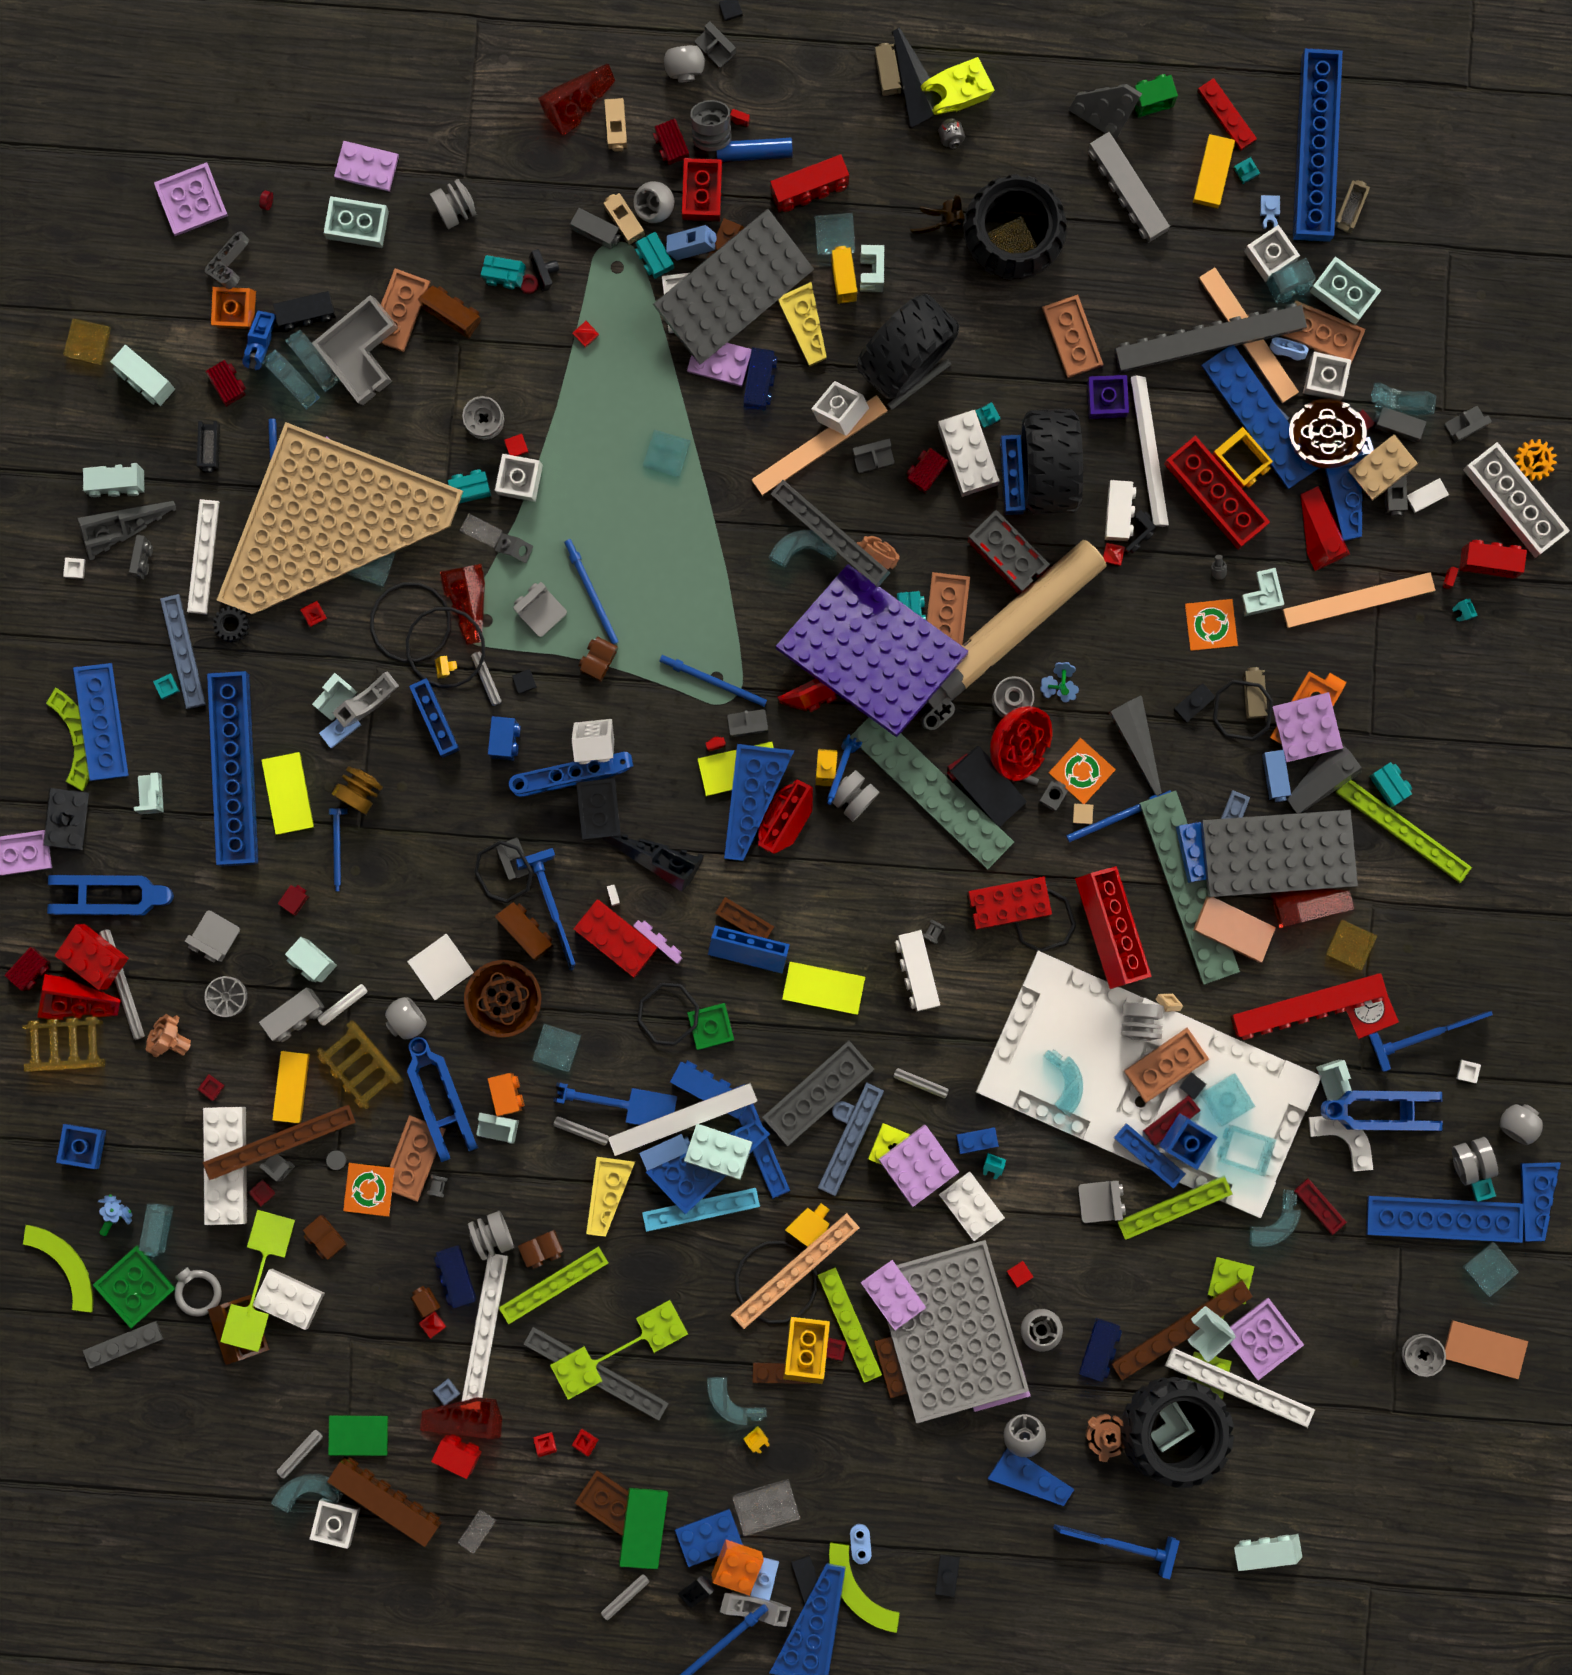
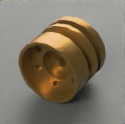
M348 766L346 771L353 776L349 778L343 774L342 778L348 782L347 786L338 783L332 795L366 815L372 806L367 796L370 795L376 798L378 796L371 789L374 787L381 791L383 786L369 774Z

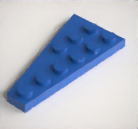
M737 744L724 859L744 860L795 750Z
M757 1120L729 1133L730 1135L751 1141L753 1144L750 1153L770 1135ZM687 1153L646 1172L685 1215L726 1177V1175L686 1163L684 1160Z
M829 1563L825 1565L770 1674L829 1675L846 1570L845 1566Z

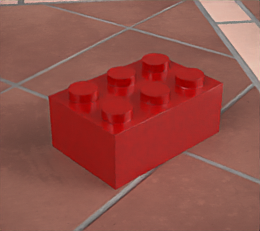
M684 158L683 220L720 221L722 160Z
M1472 540V542H1469L1462 548L1459 571L1514 579L1524 573L1527 550L1521 549V546L1510 545V547H1503L1501 543L1492 542L1489 545L1483 544L1484 541Z
M76 924L55 954L59 960L98 990L108 989L129 959L86 924Z
M455 1434L446 1435L441 1440L431 1462L467 1479L473 1472L482 1451L478 1450L479 1446L469 1442L466 1444L462 1442V1438Z

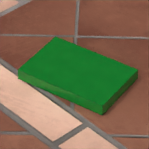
M330 1415L328 1455L387 1456L388 1416Z

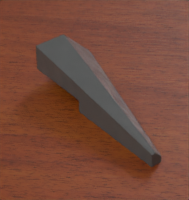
M174 501L77 518L89 560H93L95 555L102 551H108L110 546L117 542H123L147 528V525L154 520L162 519V516L169 511H175L176 505Z
M1139 696L1115 708L1109 714L1128 745L1127 748L1154 795L1158 796L1162 792L1142 696Z

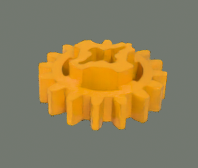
M1531 439L1529 445L1524 442L1522 448L1519 447L1517 449L1519 454L1514 456V459L1518 460L1515 464L1520 467L1521 472L1526 477L1530 476V481H1533L1535 477L1540 481L1542 475L1547 478L1549 476L1548 472L1552 473L1554 471V468L1551 466L1557 464L1553 460L1557 455L1551 454L1554 448L1550 447L1548 449V442L1542 445L1541 439H1538L1536 443ZM1537 448L1538 450H1537V451H1531V450H1529V449ZM1538 455L1537 463L1532 466L1534 457ZM1534 469L1543 470L1540 472H1533Z

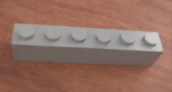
M1110 132L1091 142L1088 148L1089 156L1093 161H1097L1100 173L1109 180L1108 185L1110 189L1118 194L1121 206L1123 208L1126 207L1129 211L1128 216L1132 223L1138 225L1141 237L1149 243L1166 233L1170 227Z

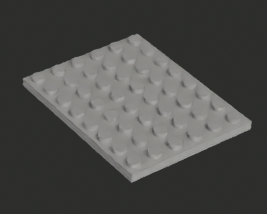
M986 1240L896 1265L926 1306L923 1311L896 1330L888 1322L916 1423L1029 1391Z

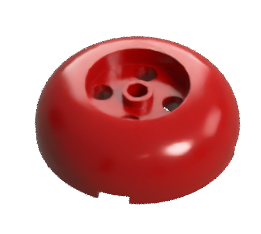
M1023 706L1006 714L998 723L991 738L990 757L994 768L1000 775L1013 781H1020L1032 775L1040 767L1045 759L1042 756L1046 748H1050L1052 741V723L1048 714L1036 707ZM1036 747V754L1033 756L1034 753L1032 752Z

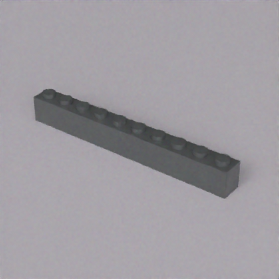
M1293 303L1286 305L1285 309L1278 310V308L1268 309L1265 314L1254 312L1248 314V317L1243 319L1237 316L1230 318V322L1222 323V321L1212 322L1209 327L1198 325L1192 327L1193 330L1185 332V329L1174 331V335L1167 336L1166 333L1156 335V339L1153 340L1142 338L1137 340V343L1131 345L1129 342L1121 343L1115 349L1119 373L1305 330L1307 325L1303 307Z

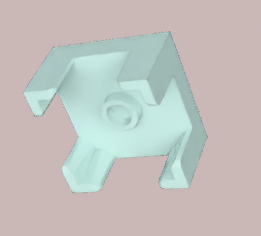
M861 245L860 263L872 264V273L861 274L860 292H883L884 245Z

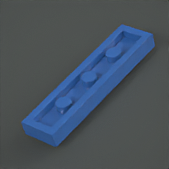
M1127 1123L1113 1137L1173 1189L1185 1176V1172Z

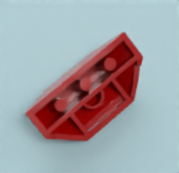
M814 679L779 696L778 701L781 704L802 711L809 710L812 712L820 708L819 704L825 701L828 704L838 699V694L819 680Z
M797 779L776 793L758 828V845L775 854L795 842L812 813V786Z

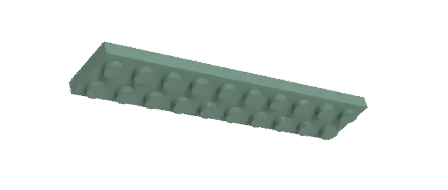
M868 718L850 736V739L857 738L856 742H862L861 749L987 870L1014 843L1005 832L901 733L898 737H895L871 718Z
M1173 791L1139 803L1202 984L1204 985L1240 972L1232 949L1193 931L1205 899L1208 896L1206 880L1192 883L1187 881L1176 827L1188 823L1177 792Z

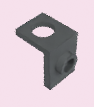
M502 533L495 551L510 555L523 563H527L533 546L518 537ZM521 546L526 548V553L523 556L519 555Z

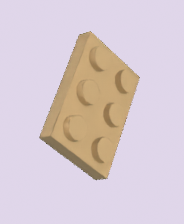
M1393 435L1348 471L1373 501L1414 469L1418 463L1398 438Z

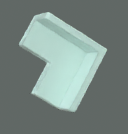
M1276 568L1256 572L1260 591L1242 595L1245 607L1244 616L1280 609L1284 606Z
M334 673L322 687L324 691L312 705L332 721L335 719L332 712L344 701L352 699L357 692Z
M150 773V775L138 776L140 806L134 807V811L139 814L164 813L162 775Z
M1336 1060L1316 1067L1318 1074L1322 1076L1320 1080L1327 1100H1339L1344 1093L1352 1091L1348 1081L1351 1077L1345 1060Z
M479 1113L477 1136L507 1143L515 1142L519 1120Z
M1206 1306L1191 1318L1193 1323L1200 1329L1188 1341L1201 1353L1207 1362H1210L1236 1338L1227 1322Z
M1174 1402L1159 1412L1165 1424L1152 1431L1151 1438L1158 1449L1164 1452L1195 1431L1177 1402Z

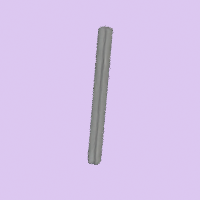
M108 929L101 931L99 935L115 947L111 931ZM122 968L114 980L133 1038L138 1040L145 1035Z

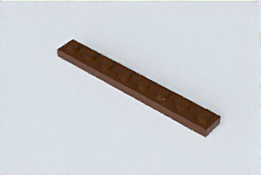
M346 1105L202 1162L210 1181L356 1122L349 1105Z
M1240 1280L1111 1364L1121 1380H1124L1197 1332L1200 1328L1193 1323L1191 1318L1203 1307L1206 1306L1221 1318L1253 1296L1243 1280Z

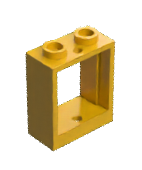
M838 246L835 250H832L831 254L838 304L857 301V287L851 247Z
M1243 427L1212 454L1241 488L1252 486L1257 481L1255 477L1259 474L1262 476L1271 469L1270 465L1273 462ZM1241 440L1263 463L1245 480L1239 476L1223 457L1226 452Z

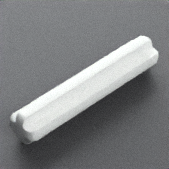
M360 984L317 1018L320 1024L325 1026L368 992L364 985Z

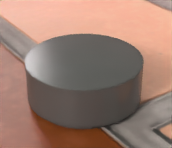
M338 1150L330 1152L326 1159L327 1165L333 1170L342 1169L347 1161L345 1154Z

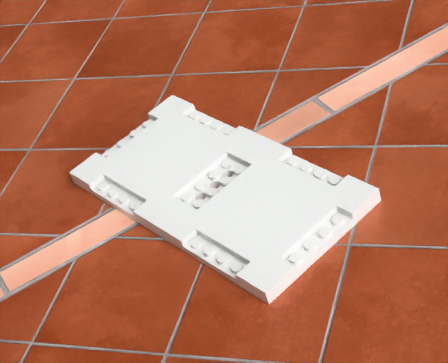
M1037 951L976 1093L1149 1169L1113 1137L1127 1123L1152 1144L1143 1130L1188 1096L1179 1088L1188 1075L1139 1108L1135 1104V1099L1140 1095L1123 1071L1188 1027L1209 1058L1207 1062L1192 1071L1194 1075L1207 1085L1196 1099L1192 1098L1201 1111L1193 1116L1191 1120L1211 1131L1218 1138L1198 1170L1166 1152L1159 1146L1160 1143L1154 1147L1186 1173L1179 1183L1194 1189L1225 1175L1233 1195L1225 1197L1220 1201L1261 1218L1304 1113L1310 1105L1322 1076L1217 1031L1176 1011L1166 1012L1164 1010L1163 1019L1154 1020V1024L1163 1026L1162 1029H1153V1033L1162 1034V1039L1141 1041L1121 1036V1031H1130V1027H1124L1122 1023L1131 1022V1018L1122 1015L1124 1002L1160 1004L1120 987L1110 989L1108 982Z

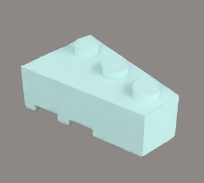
M131 463V467H122L120 464L115 465L113 468H106V466L83 468V491L89 494L90 497H100L101 494L116 497L120 496V493H127L128 496H138L139 493H144V470L137 463Z
M1298 1534L1282 1535L1271 1539L1270 1537H1265L1254 1542L1242 1540L1234 1547L1238 1571L1297 1564L1302 1558Z

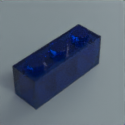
M752 347L743 402L744 407L766 410L767 405H771L772 394H769V388L774 386L775 375H772V368H776L778 357H774L775 351Z
M457 1245L436 1252L437 1256L434 1257L437 1268H441L443 1274L440 1275L443 1287H447L448 1294H446L448 1305L456 1308L477 1301L461 1246Z
M1096 1317L1079 1370L1080 1375L1103 1382V1378L1107 1379L1110 1368L1107 1366L1109 1360H1113L1116 1349H1114L1116 1341L1119 1342L1122 1330H1119V1325Z

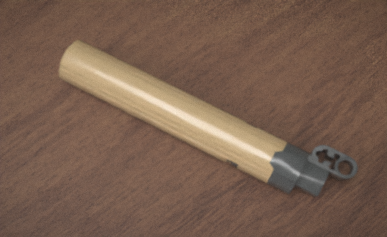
M1082 540L971 636L969 641L961 645L968 650V655L926 703L930 709L920 719L923 728L935 730L954 714L955 706L952 701L1106 568L1103 556L1088 541ZM942 705H948L947 713L941 712L943 710ZM932 716L935 722L929 727L926 724V719Z

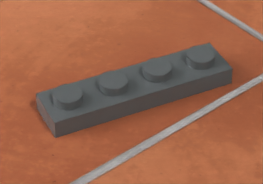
M157 1321L85 1349L83 1353L90 1369L163 1339Z

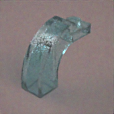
M301 330L293 333L285 340L324 392L340 382L339 378Z
M274 350L267 355L263 365L306 410L320 398L308 382L278 351Z
M1374 383L1371 394L1372 402L1379 409L1386 407L1404 414L1429 415L1435 412L1436 395L1428 391H1401L1390 388L1382 383Z
M800 530L783 537L771 551L769 559L786 568L792 556L800 550L812 549L833 561L837 551L829 544L823 543V539L814 531Z
M1053 1049L1052 1052L1047 1050L1043 1057L1061 1071L1065 1081L1064 1090L1053 1105L1070 1117L1078 1107L1083 1094L1081 1072L1070 1056H1067L1062 1061L1061 1058L1063 1056Z
M1283 1189L1282 1213L1274 1224L1266 1227L1250 1226V1246L1266 1247L1278 1244L1294 1231L1301 1210H1293V1206L1297 1204V1195L1294 1194V1190Z
M727 1377L707 1378L710 1401L715 1410L726 1420L739 1425H747V1417H751V1421H761L763 1417H767L766 1407L744 1408L733 1403L728 1395Z
M304 1474L293 1478L282 1486L271 1504L289 1513L298 1497L303 1493L316 1492L335 1503H339L344 1494L340 1493V1490L332 1485L330 1487L327 1486L329 1477L321 1474Z

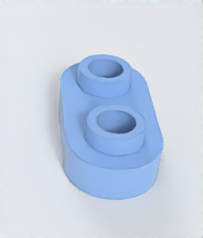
M1281 337L1273 338L1270 344V349L1274 354L1285 355L1294 360L1305 359L1308 353V348L1304 344Z
M856 1524L850 1530L852 1557L856 1563L865 1564L871 1559L870 1533L865 1525ZM858 1531H862L864 1533L862 1538H858L856 1536V1533ZM860 1551H864L866 1553L863 1558H860L858 1556V1553Z

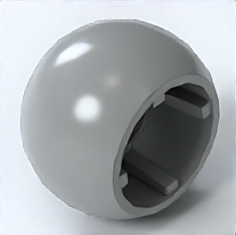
M692 45L668 49L664 56L665 71L670 78L678 79V82L694 81L695 76L701 75L704 69V55L698 46Z
M650 181L640 186L633 199L637 215L649 223H659L667 219L671 215L675 204L672 191L663 183Z
M408 997L393 1001L385 1013L388 1020L386 1026L395 1037L399 1035L403 1039H411L418 1036L424 1030L427 1023L420 1009Z
M1515 1104L1507 1108L1502 1114L1500 1129L1515 1141L1529 1145L1535 1142L1541 1135L1543 1122L1538 1117V1111L1531 1106Z
M1033 1310L1022 1321V1339L1029 1348L1035 1351H1049L1056 1347L1062 1338V1323L1059 1317L1050 1310ZM1039 1316L1044 1317L1043 1321L1036 1322L1034 1324L1031 1323L1035 1318ZM1049 1320L1053 1324L1054 1333L1050 1332V1326L1047 1324ZM1038 1325H1043L1046 1329L1045 1334L1042 1336L1036 1333ZM1030 1328H1031V1333H1032V1335L1035 1337L1034 1340L1031 1338V1335H1030V1332H1029ZM1048 1336L1052 1337L1048 1343L1039 1344V1339H1044Z
M1022 1414L1013 1417L1006 1424L1003 1437L1006 1447L1012 1454L1026 1458L1032 1457L1041 1451L1046 1441V1432L1043 1424L1036 1417Z

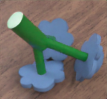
M1069 662L1056 663L1053 672L1059 678H1062L1061 683L1058 686L1057 680H1054L1052 676L1042 678L1040 691L1043 692L1044 697H1051V695L1056 693L1057 689V695L1061 697L1063 702L1075 700V694L1079 692V688L1072 681L1066 683V676L1071 677L1076 668L1070 665Z
M110 1194L104 1196V1199L98 1200L100 1203H105L104 1207L99 1210V1214L103 1216L105 1221L100 1230L101 1235L106 1236L112 1224L118 1222L121 1218L127 1224L132 1222L131 1210L127 1206L124 1207L123 1204L119 1205L118 1203H121V1200H117L116 1196Z

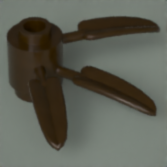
M956 194L953 199L945 201L942 204V210L920 206V211L927 215L940 216L944 214L946 221L930 227L910 229L912 233H926L938 230L940 226L946 224L953 229L963 226L965 217L962 211L960 196Z

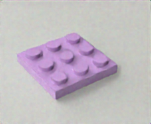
M207 162L154 182L175 236L228 216Z
M1329 692L1272 707L1286 762L1343 748Z
M926 1125L920 1127L878 1159L912 1207L959 1173Z
M1266 1298L1230 1326L1236 1338L1229 1344L1257 1380L1261 1379L1304 1346L1269 1298Z

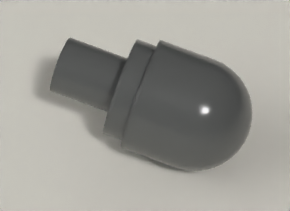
M1216 555L1215 561L1211 566L1212 576L1216 580H1222L1227 575V565L1223 561L1222 555Z

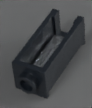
M198 421L197 467L204 473H213L214 470H219L220 424L217 421H213V424H204L202 421Z

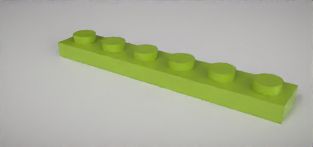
M1224 1175L1125 1217L1123 1220H1118V1224L1125 1240L1233 1195Z
M598 1246L505 1303L499 1309L507 1323L510 1324L609 1262Z
M834 1267L818 1274L864 1383L881 1376L882 1373L836 1268Z

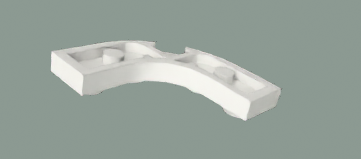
M1322 1116L1308 1117L1310 1137L1323 1135L1339 1136L1349 1146L1352 1170H1373L1371 1147L1363 1130H1347L1338 1120H1328Z

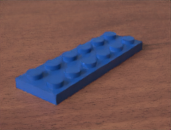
M112 663L73 667L89 782L128 777Z

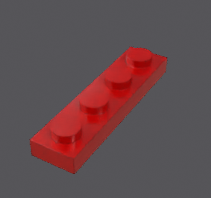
M1214 78L1198 88L1197 91L1232 140H1235V144L1240 151L1257 140Z

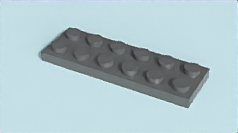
M848 1041L762 1118L784 1143L789 1146L867 1077L874 1068L854 1045Z

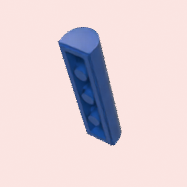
M792 138L730 141L729 145L725 148L717 150V159L722 160V162L793 158Z

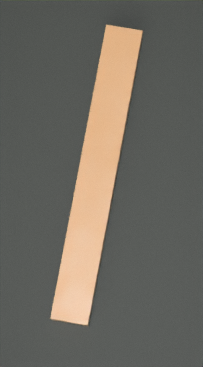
M1215 267L1199 277L1200 282L1227 322H1230V318L1240 316L1241 319L1248 317ZM1264 339L1242 344L1281 403L1286 402L1299 393Z
M876 395L867 401L869 409L847 436L828 427L754 477L752 482L762 496L777 487L782 480H787L885 414L888 410L879 397Z
M1431 572L1286 608L1282 611L1287 628L1434 592L1435 587Z
M846 1213L737 1308L731 1316L745 1329L860 1227Z

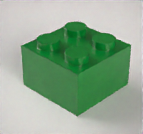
M1162 74L1155 77V80H1142L1135 85L1134 89L1142 93L1135 106L1137 117H1143L1174 107L1178 94L1172 75L1166 76Z

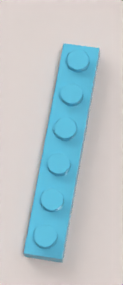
M756 1188L702 1199L686 1215L677 1205L642 1212L647 1232L760 1207Z

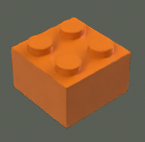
M213 287L211 325L217 328L250 329L255 318L256 291L250 288L227 289L225 287Z
M507 1073L488 1078L496 1116H504L522 1111V1107L525 1105L523 1096L518 1095L517 1088L520 1087L518 1076H514L513 1073Z
M725 1539L711 1574L713 1583L750 1596L764 1561L762 1552Z

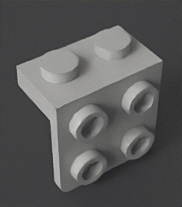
M540 582L539 584H533L528 589L529 593L525 597H519L514 602L515 606L513 609L539 637H543L566 616L567 611L547 590L546 586Z
M207 911L193 935H188L185 942L189 944L188 948L197 953L199 950L206 954L204 957L208 960L222 962L239 934L240 928L216 913Z
M1119 1181L1087 1183L1078 1186L1081 1218L1084 1223L1123 1220L1122 1215H1126L1125 1205L1121 1204L1120 1196H1123V1186L1119 1184Z

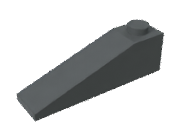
M1343 744L1342 749L1323 753L1287 798L1296 814L1304 812L1362 773V767Z

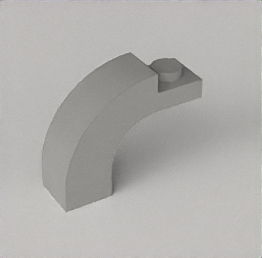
M388 671L384 672L367 689L354 698L344 701L332 713L344 728L350 726L383 704L399 685Z
M732 1592L724 1594L720 1612L726 1615L746 1617L750 1612H755L765 1604L768 1607V1611L758 1620L773 1626L786 1627L791 1607L772 1600L769 1601L743 1593Z

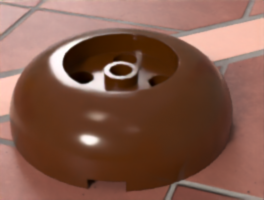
M1321 399L1304 405L1303 409L1295 413L1290 423L1289 438L1293 450L1304 462L1314 467L1331 469L1344 466L1359 455L1365 444L1367 430L1361 414L1350 408L1349 404L1334 399ZM1320 429V433H1315L1314 431Z
M497 960L483 965L474 972L465 988L464 1005L469 1019L479 1030L494 1037H511L522 1033L532 1025L541 1008L542 996L537 979L526 967L514 961ZM509 983L514 984L515 988L513 991L507 990L506 987ZM491 988L496 990V995L493 997L488 995V990ZM502 996L507 997L505 1003H502L500 1000ZM513 1002L520 1004L518 1010L512 1009L511 1005ZM495 1007H499L501 1009V1013L499 1015H495L493 1013V1009Z

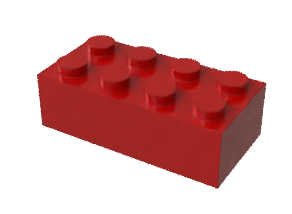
M840 154L770 181V192L778 212H789L794 209V206L799 204L804 206L811 203V200L817 197L822 199L833 191L841 192L845 190L846 186H849V172Z
M598 899L574 928L576 932L634 978L658 950L655 944Z

